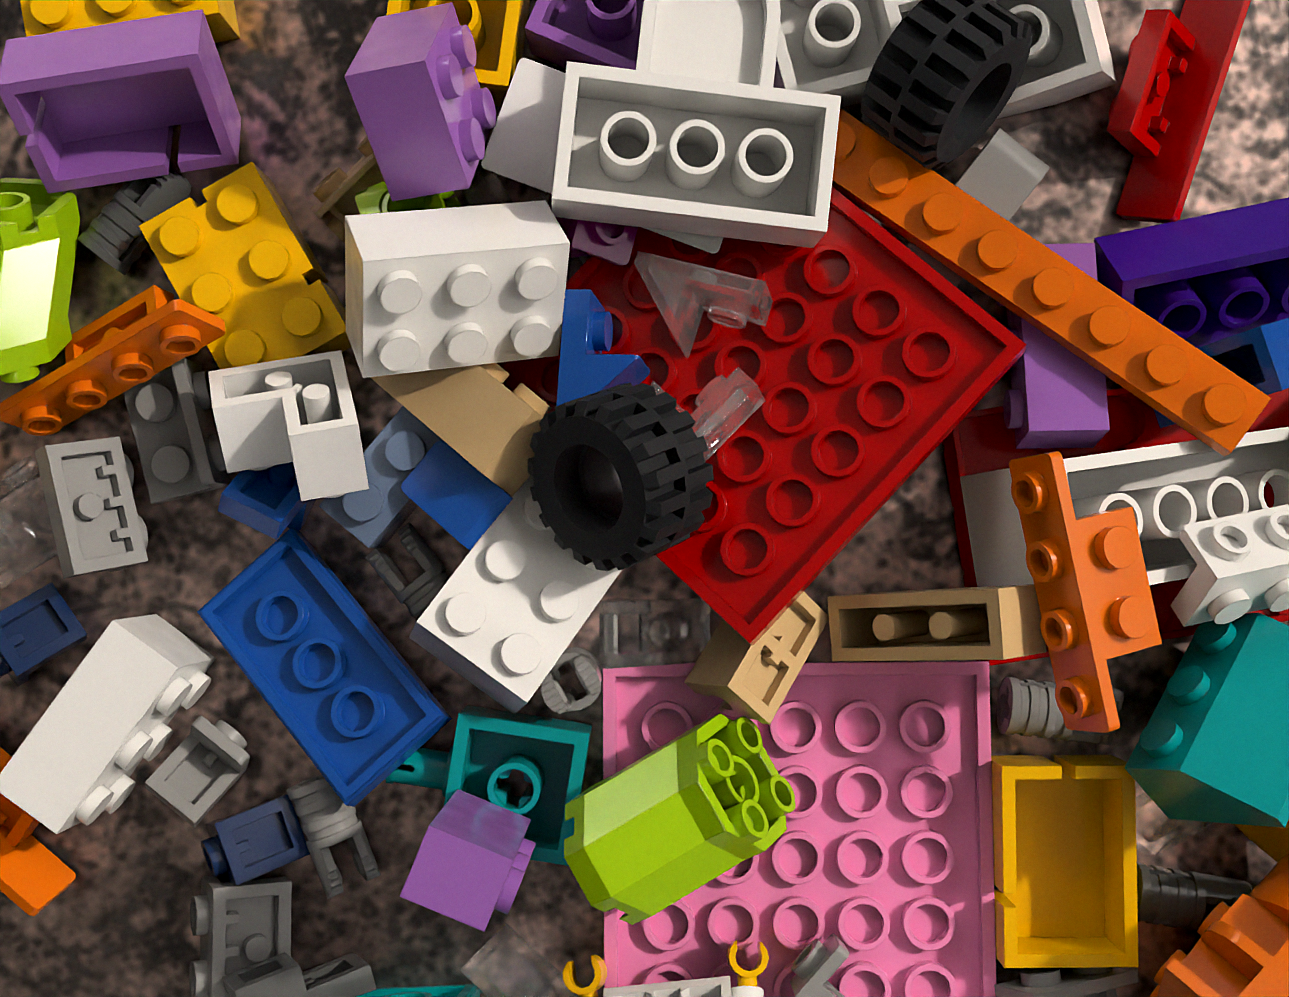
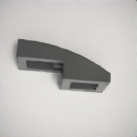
M284 952L222 977L225 990L231 997H357L376 990L370 964L353 952L304 972L301 971L300 965Z

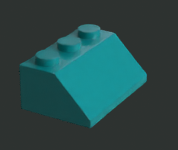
M1245 613L1238 619L1226 624H1216L1214 621L1200 623L1195 630L1193 639L1174 675L1170 678L1164 694L1147 726L1142 731L1139 741L1124 767L1169 819L1286 827L1289 820L1288 625L1261 613Z

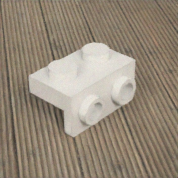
M1289 504L1189 523L1183 527L1179 538L1196 562L1197 567L1170 606L1184 627L1214 621L1216 624H1226L1238 619L1245 613L1268 608L1272 612H1280L1289 608Z

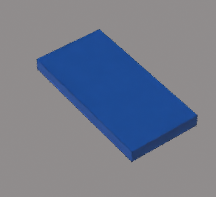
M292 527L197 611L346 806L355 807L452 719L300 531Z

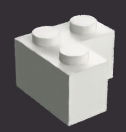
M342 350L208 371L212 410L227 473L244 470L259 471L274 465L293 462L301 501L323 497L336 498L346 493L369 489L359 424Z

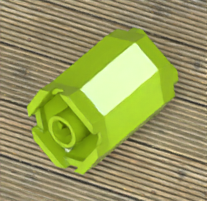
M0 179V381L5 383H21L36 378L40 373L39 365L51 362L72 340L68 311L80 226L77 198L69 190L64 195L63 191L48 194L41 179Z
M719 713L615 774L590 786L565 804V821L574 817V835L564 839V858L592 907L603 912L616 908L625 912L619 919L633 925L657 914L742 861L766 851L787 830L786 814L791 813L795 809L794 791L789 782L779 775L763 747L762 737L755 723L744 716L731 720Z

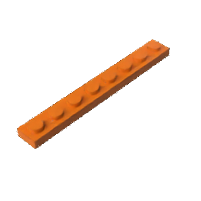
M840 108L832 186L1222 456L1225 457L1232 453L1272 399L1271 397L932 169L928 170L874 130Z

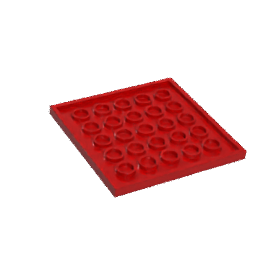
M833 186L831 189L827 233L813 248L724 237L719 251L712 254L638 227L628 264L616 266L590 257L566 283V289H591L605 308V311L611 313L613 322L612 346L609 351H602V354L640 356L650 369L649 375L641 383L654 386L656 395L666 392L677 400L676 410L679 413L687 410L696 423L692 429L697 438L704 436L709 449L703 452L705 463L712 464L714 480L706 483V488L713 493L711 506L702 511L705 520L698 530L690 533V538L656 554V556L751 645H754L1024 354L1027 345ZM561 337L559 356L497 363L510 374L502 383L505 387L513 392L520 383H523L551 407L548 413L555 411L557 402Z

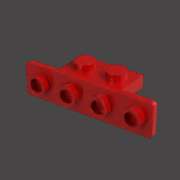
M1185 0L1179 19L1170 9L1146 10L1139 33L1131 42L1128 54L1129 63L1119 94L1114 97L1110 105L1109 124L1107 127V131L1134 155L1116 210L1117 214L1124 220L1168 223L1180 219L1251 0Z

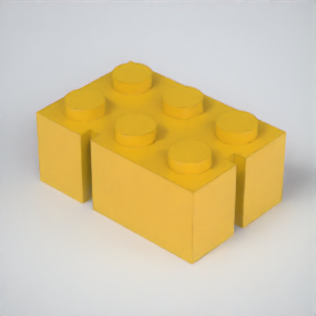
M253 162L246 164L202 189L201 191L207 200L206 203L200 205L188 197L139 225L179 298L224 320L226 334L207 345L220 369L342 350L343 352L351 347L346 333L345 308L335 291L325 284L329 280L273 182ZM305 277H306L309 281H311L312 284L309 285L308 282H307V280L305 279Z
M991 755L994 885L998 888L994 889L996 959L1004 968L1138 967L1135 780L1124 768L1127 764L1126 761L1113 755H1054V762L1042 755Z

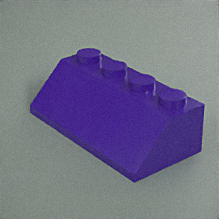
M1289 197L1094 238L1098 282L1196 348L1265 324L1289 318Z

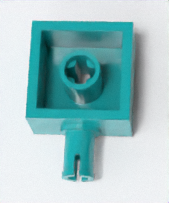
M467 705L458 713L454 744L449 752L420 747L393 771L385 781L389 784L399 783L442 790V797H445L444 805L455 791L459 789L531 819L524 838L536 843L530 860L569 866L564 858V839L574 835V817L565 821V804L582 793L592 724L522 713L513 714L510 711ZM513 769L524 772V781L533 783V786L526 787L522 796L511 794V784L502 781V779L509 777Z

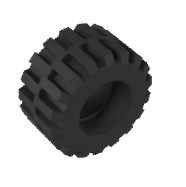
M921 0L895 28L873 65L861 102L862 121L928 170H936L946 164L948 165L965 153L982 137L1009 101L1021 79L1029 57L1033 33H1031L1032 27L1029 23L994 0Z
M631 382L619 384L556 406L555 411L547 413L539 422L541 431L533 433L530 447L535 455L528 458V473L533 476L534 486L530 487L532 499L539 503L542 511L539 517L545 528L550 526L554 531V541L563 550L571 548L574 559L580 563L587 565L593 562L597 570L610 571L616 567L618 570L629 568L690 538V533L698 530L704 522L705 517L702 511L711 506L713 493L706 488V483L714 480L712 464L705 463L703 452L709 449L704 436L697 438L692 429L696 423L687 410L679 413L676 410L677 400L668 393L664 392L656 395L654 386L644 383L632 386Z

